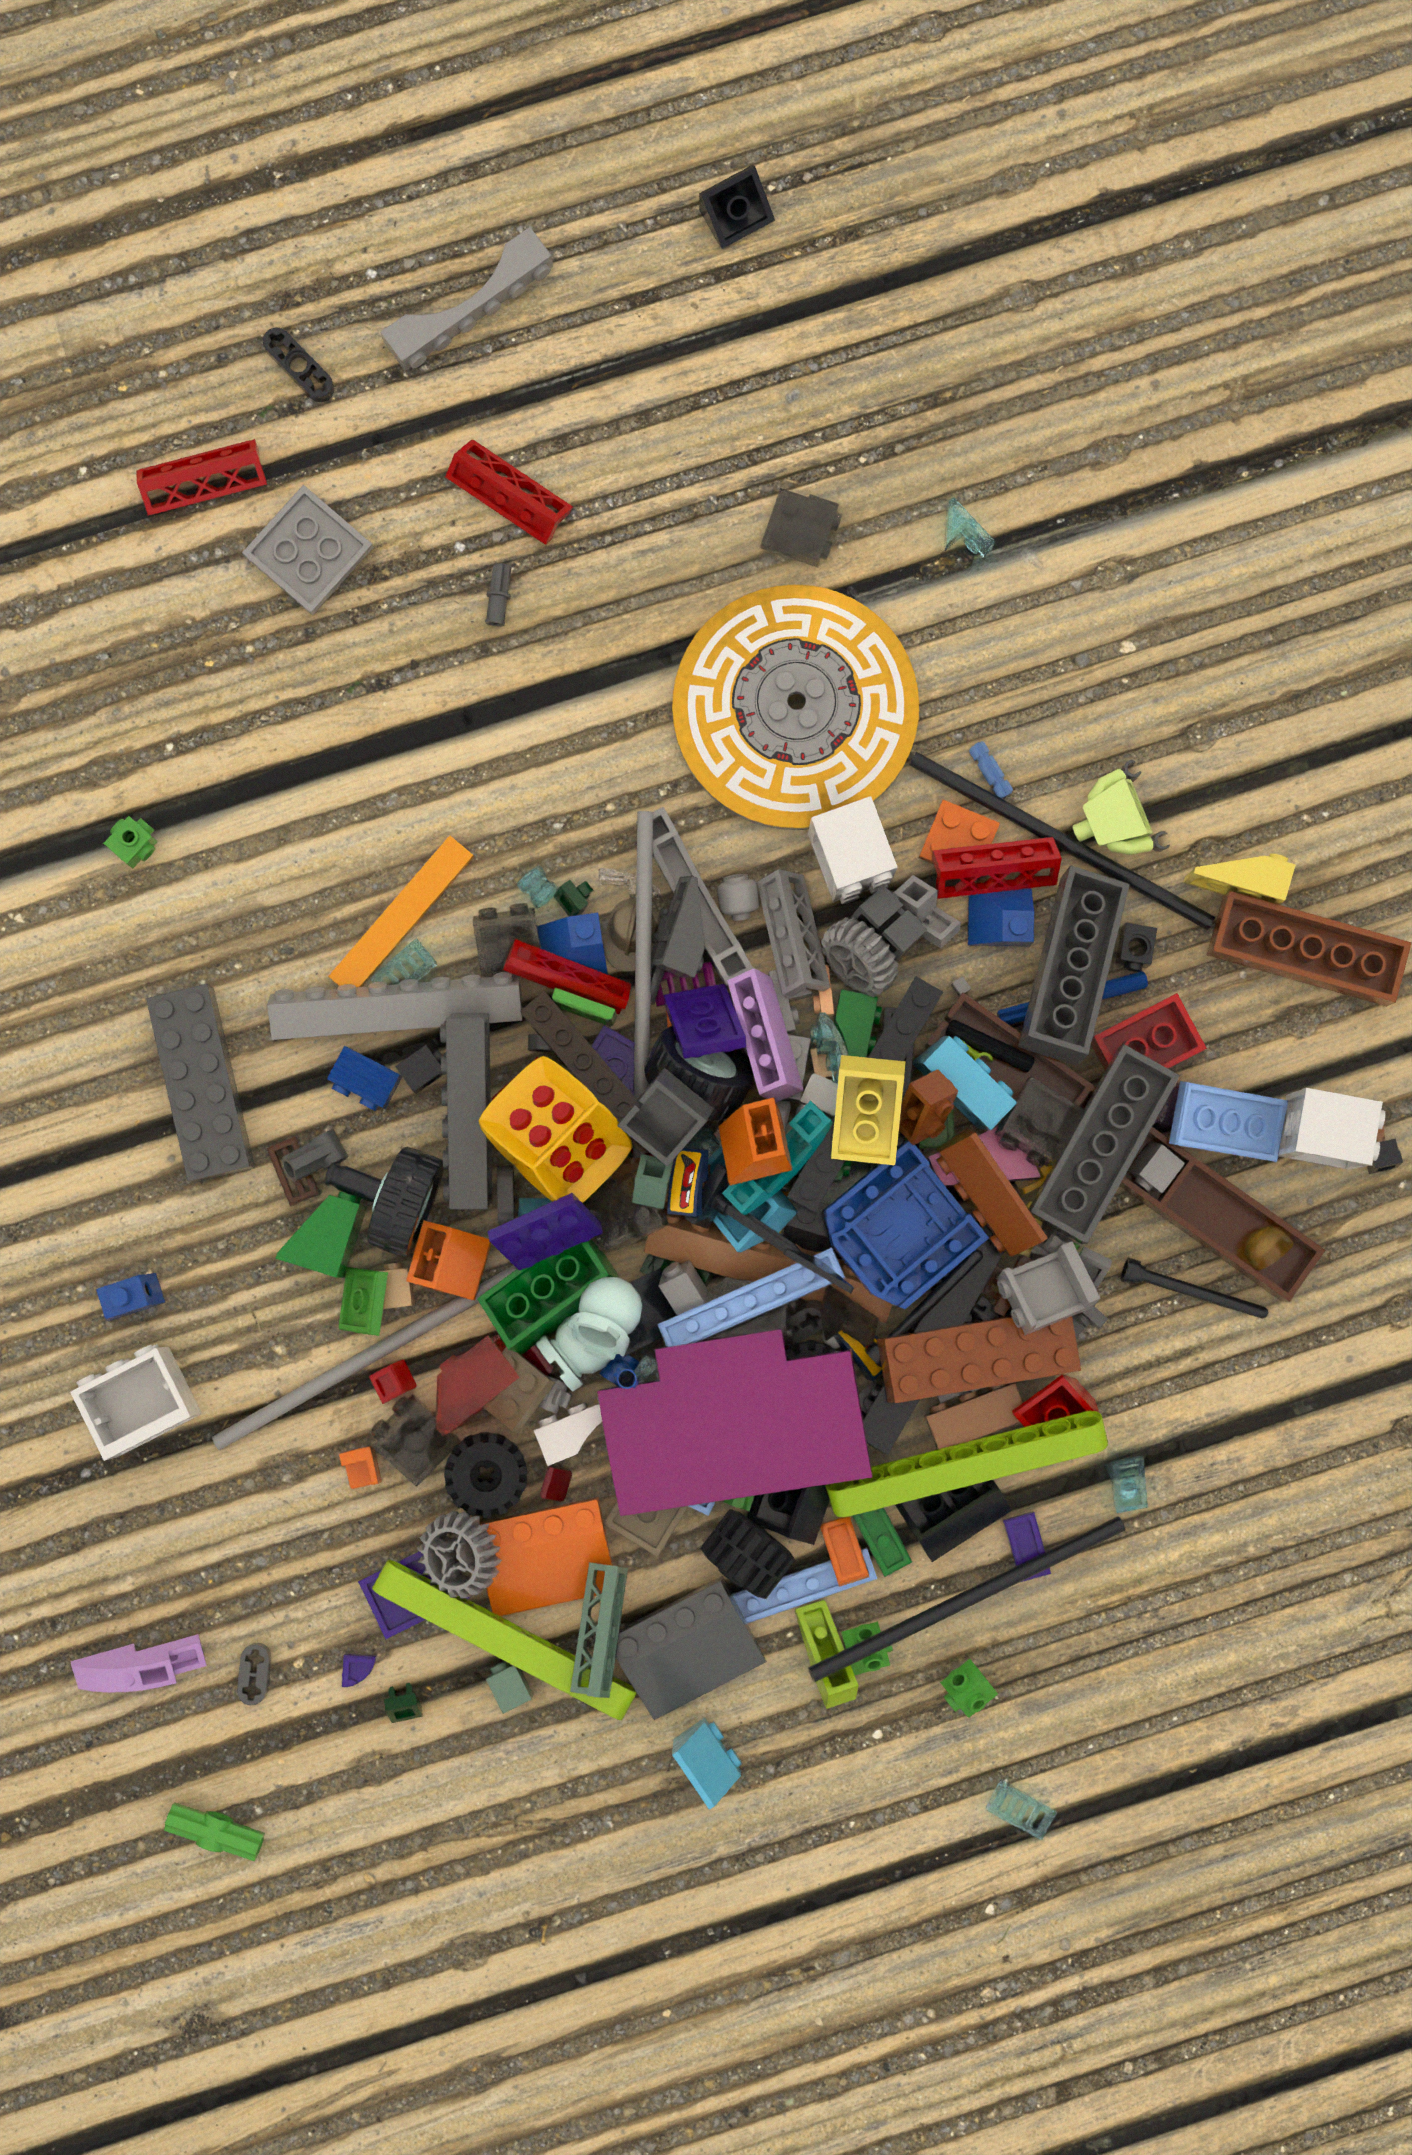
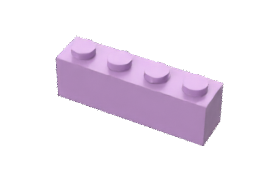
M753 968L727 980L738 1019L746 1036V1050L759 1095L767 1099L774 1097L777 1103L804 1091L772 978Z

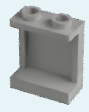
M1073 1241L1061 1245L1056 1252L1012 1270L1009 1267L1003 1269L998 1276L997 1286L999 1292L1004 1299H1008L1013 1309L1011 1310L1012 1319L1018 1328H1022L1025 1335L1091 1309L1101 1299Z

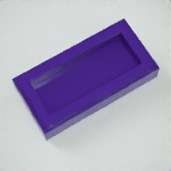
M1033 1511L1003 1519L1015 1566L1045 1552ZM1050 1568L1023 1581L1051 1574Z

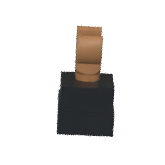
M1384 1126L1382 1129H1378L1376 1141L1380 1142V1151L1377 1160H1373L1372 1165L1367 1166L1369 1174L1396 1169L1403 1163L1396 1139L1385 1141Z

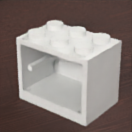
M871 796L811 817L808 836L833 903L840 900L841 904H847L859 899L858 895L864 891L870 890V893L874 894L883 885L888 888V884L891 883L897 870V865Z
M1304 1088L1286 1095L1285 1100H1288L1278 1157L1348 1170L1371 1166L1373 1160H1377L1380 1151V1142L1376 1141L1378 1129H1382L1385 1121V1111L1381 1110L1383 1102L1311 1088Z
M158 1344L148 1345L134 1353L135 1359L131 1361L130 1359L124 1361L121 1359L105 1367L106 1374H92L76 1382L78 1388L70 1392L104 1461L117 1458L202 1414L169 1347H159Z

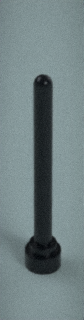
M976 1249L966 1257L887 1337L908 1334L982 1260L983 1253ZM873 1341L865 1349V1352L882 1368L878 1342Z
M1128 1257L1124 1263L1121 1273L1122 1282L1134 1285L1135 1282L1141 1284L1143 1281L1261 1319L1268 1316V1309L1264 1306L1147 1270L1146 1266L1141 1265V1261Z

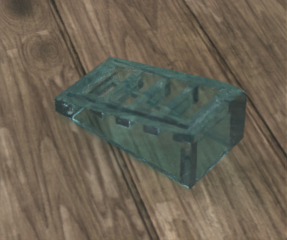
M416 938L370 980L373 983L384 982L382 978L387 975L393 984H400V981L391 972L394 968H397L406 980H419L438 963ZM416 952L424 961V964L419 966L411 957V954ZM405 959L415 970L412 975L401 964Z
M1000 1780L986 1805L988 1812L1040 1840L1044 1838L1057 1814L1056 1810L1003 1780ZM1010 1794L1013 1797L1004 1811L1000 1807L1006 1796ZM1020 1799L1023 1801V1804L1015 1817L1011 1813ZM1029 1805L1035 1808L1025 1823L1022 1821V1818ZM1042 1811L1046 1814L1038 1829H1036L1032 1825L1039 1812Z

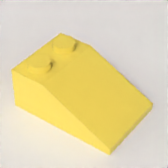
M1270 854L1269 856L1195 867L1185 876L1183 883L1222 895L1233 891L1280 905L1286 900L1296 865L1289 863L1288 858L1285 856Z
M841 1055L831 1159L895 1165L906 1061Z

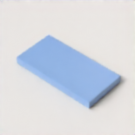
M1180 1081L1169 1144L1277 1162L1288 1100Z

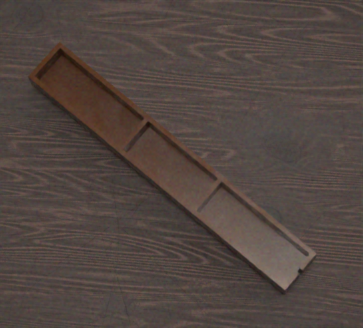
M962 993L944 1017V1020L948 1023L942 1021L923 1047L928 1049L941 1037L947 1036L946 1030L950 1022L957 1020L1032 1055L1035 1061L1029 1072H1024L992 1057V1063L985 1057H980L979 1059L991 1069L989 1075L997 1083L1000 1080L1003 1081L1014 1092L1011 1097L1017 1104L1012 1110L1064 1146L1096 1086L1057 1059L1019 1048L1020 1032L971 997ZM1152 1127L1132 1164L1147 1144L1153 1141L1163 1144L1185 1163L1163 1193L1153 1190L1147 1193L1133 1182L1136 1177L1129 1171H1127L1119 1186L1278 1300L1290 1302L1326 1250L1179 1145L1169 1144L1170 1139Z

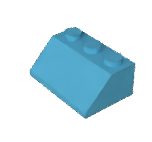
M950 1036L941 1037L919 1055L912 1064L924 1076L938 1069L958 1090L953 1103L954 1106L977 1129L992 1130L1017 1104L1011 1097L1014 1092L1003 1081L1000 1080L997 1083L989 1075L991 1069L982 1060L977 1058L974 1061L966 1053L969 1048L957 1036H954L953 1039Z
M722 1145L708 1159L710 1175L717 1164L726 1168ZM779 1190L766 1202L749 1213L779 1233L798 1211L784 1193ZM718 1212L713 1220L737 1252L741 1253L765 1241L729 1215L724 1216Z

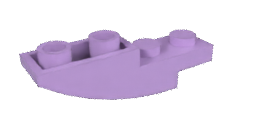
M198 1634L136 1651L135 1645L131 1644L71 1661L78 1689L108 1693L142 1691L177 1683L175 1675L207 1666Z

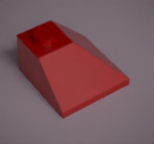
M1062 1374L1012 1410V1413L1024 1427L1085 1411L1099 1412L1095 1399L1076 1378Z

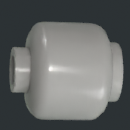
M748 874L723 877L724 882L720 883L717 887L721 913L732 915L733 921L751 918L750 913L756 911L760 906L756 881L748 878Z

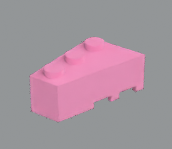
M1016 1120L978 1135L1009 1182L1037 1180L1041 1177ZM936 1153L929 1156L927 1160L930 1163V1168L945 1187H954L958 1182L952 1173L946 1175L936 1162V1159L940 1157L939 1154Z

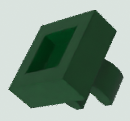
M568 880L559 887L554 898L569 917L582 915L589 905L586 899L590 897L589 894L594 890L587 881L575 887L572 881Z
M406 1683V1694L397 1696L393 1686L389 1688L388 1694L390 1698L384 1699L385 1712L391 1723L423 1717L421 1703L410 1683Z

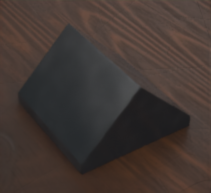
M754 165L699 193V211L722 249L775 221Z

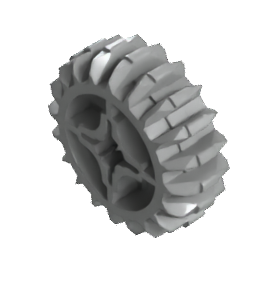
M845 917L827 929V932L823 935L824 938L821 940L823 946L821 950L825 955L824 960L830 964V970L835 972L837 979H841L845 983V987L850 986L854 992L867 994L874 998L892 986L898 975L897 968L899 965L894 960L895 954L889 950L890 945L883 941L882 936H879L873 927H867L864 921L859 922L855 918L848 919Z
M452 1511L446 1515L442 1514L436 1520L429 1523L425 1527L426 1532L419 1537L423 1544L417 1550L424 1554V1556L418 1562L426 1566L422 1575H430L432 1578L430 1585L438 1584L439 1591L448 1592L450 1598L460 1596L463 1599L483 1592V1589L493 1583L492 1578L496 1577L499 1573L495 1566L499 1565L502 1560L495 1553L499 1552L501 1547L493 1544L496 1535L488 1534L489 1524L480 1525V1516L470 1517L468 1513L462 1512L459 1514L458 1511ZM448 1532H452L458 1534L459 1536L458 1539H451L446 1535L448 1534ZM469 1571L472 1573V1576L466 1577L460 1575V1572Z

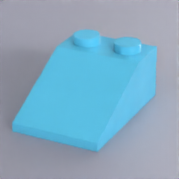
M704 1717L673 1739L672 1756L710 1810L740 1778L741 1770L739 1766L742 1765V1762L732 1748L728 1751L720 1741L724 1736L716 1723L713 1721L709 1724Z

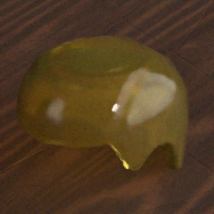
M1261 1227L1253 1232L1246 1242L1244 1254L1249 1263L1256 1270L1261 1271L1283 1257L1293 1247L1294 1242L1286 1231L1280 1227Z

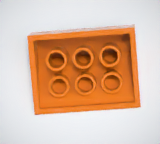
M599 1497L480 1522V1525L489 1524L488 1534L496 1535L493 1544L501 1547L499 1552L495 1553L502 1560L499 1565L495 1566L499 1573L496 1577L492 1578L493 1583L486 1588L492 1612L499 1616L583 1599L589 1563L613 1566ZM597 1570L595 1584L602 1593L605 1571Z

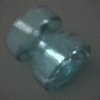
M540 865L530 870L516 884L523 893H527L531 897L530 902L536 909L549 902L559 889L554 882L548 881L546 872Z

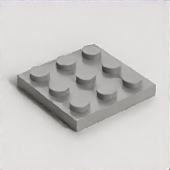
M303 485L247 546L242 554L313 616L374 547L364 536Z

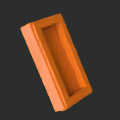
M850 1516L821 1524L820 1528L839 1587L868 1578L869 1574Z

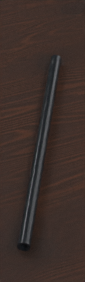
M917 751L909 764L913 768L1040 838L1053 837L1057 847L1118 881L1130 884V888L1200 927L1208 930L1212 925L1215 916Z
M1117 1516L808 1667L809 1674L812 1680L817 1682L1125 1531L1124 1523Z

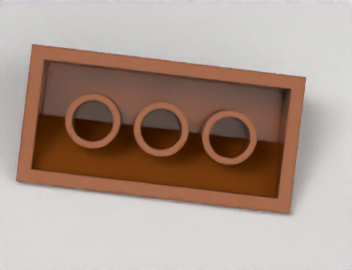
M966 1128L936 1149L940 1156L936 1159V1162L946 1175L952 1173L958 1182L954 1185V1188L964 1202L967 1199L972 1202L976 1208L972 1211L973 1216L982 1228L985 1225L989 1227L993 1233V1236L989 1239L999 1253L1005 1251L1006 1254L1012 1257L1048 1239L976 1132Z

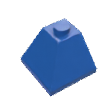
M1031 888L968 895V946L1030 947L1034 943V905Z
M598 912L565 917L538 926L541 949L608 975Z

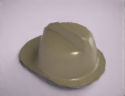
M636 898L623 900L614 907L604 939V952L608 962L614 968L621 971H635ZM653 907L651 937L653 933H656L659 921L656 910ZM651 939V952H652V949H653L654 944L652 943V939Z

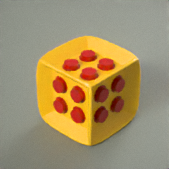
M545 1056L534 1060L526 1066L489 1103L478 1121L481 1130L495 1148L508 1161L514 1164L519 1172L536 1189L552 1202L573 1193L583 1203L617 1170L632 1149V1141L629 1135L617 1126L619 1121L611 1111L600 1103L594 1094L557 1062Z

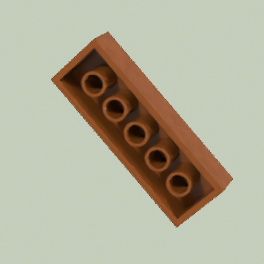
M1229 891L1222 897L1207 956L1387 1007L1396 1003L1412 942Z
M1012 1316L877 1339L887 1402L890 1403L918 1400L1081 1371L1072 1316L1027 1335L1024 1334L1022 1328H1018L1015 1325Z

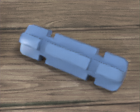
M981 741L973 745L969 752L974 761L977 760L979 762L978 767L989 785H993L995 795L1001 799L1010 795L1013 788L1008 780H1004L1005 775L992 755L989 756V749L986 744Z

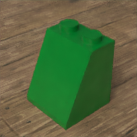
M339 1191L338 1197L329 1195L277 1252L275 1259L336 1278H345L346 1269L349 1266L368 1206L360 1204L361 1198Z

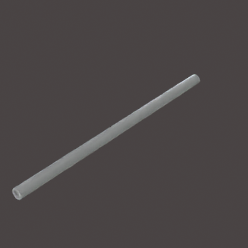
M651 811L637 812L634 1097L636 1099L649 1086L645 1077L644 1065L650 1053L653 812ZM633 1147V1158H641V1155Z
M513 1265L481 1283L475 1301L456 1297L212 1436L215 1446L218 1450L227 1447L478 1304L477 1298L517 1268Z

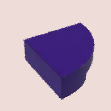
M344 1654L342 1687L354 1686L363 1681L374 1668L377 1656Z

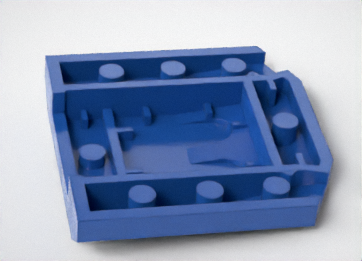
M908 1139L897 1148L895 1165H876L823 1210L831 1246L871 1295L902 1309L909 1307L989 1239L972 1215L965 1212L930 1168L929 1161L917 1146L912 1145Z

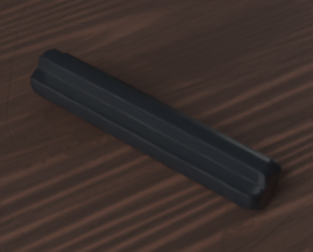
M952 1020L946 1030L947 1036L951 1038L957 1036L969 1046L981 1052H987L992 1057L1024 1072H1029L1034 1064L1035 1058L1032 1055L957 1020Z

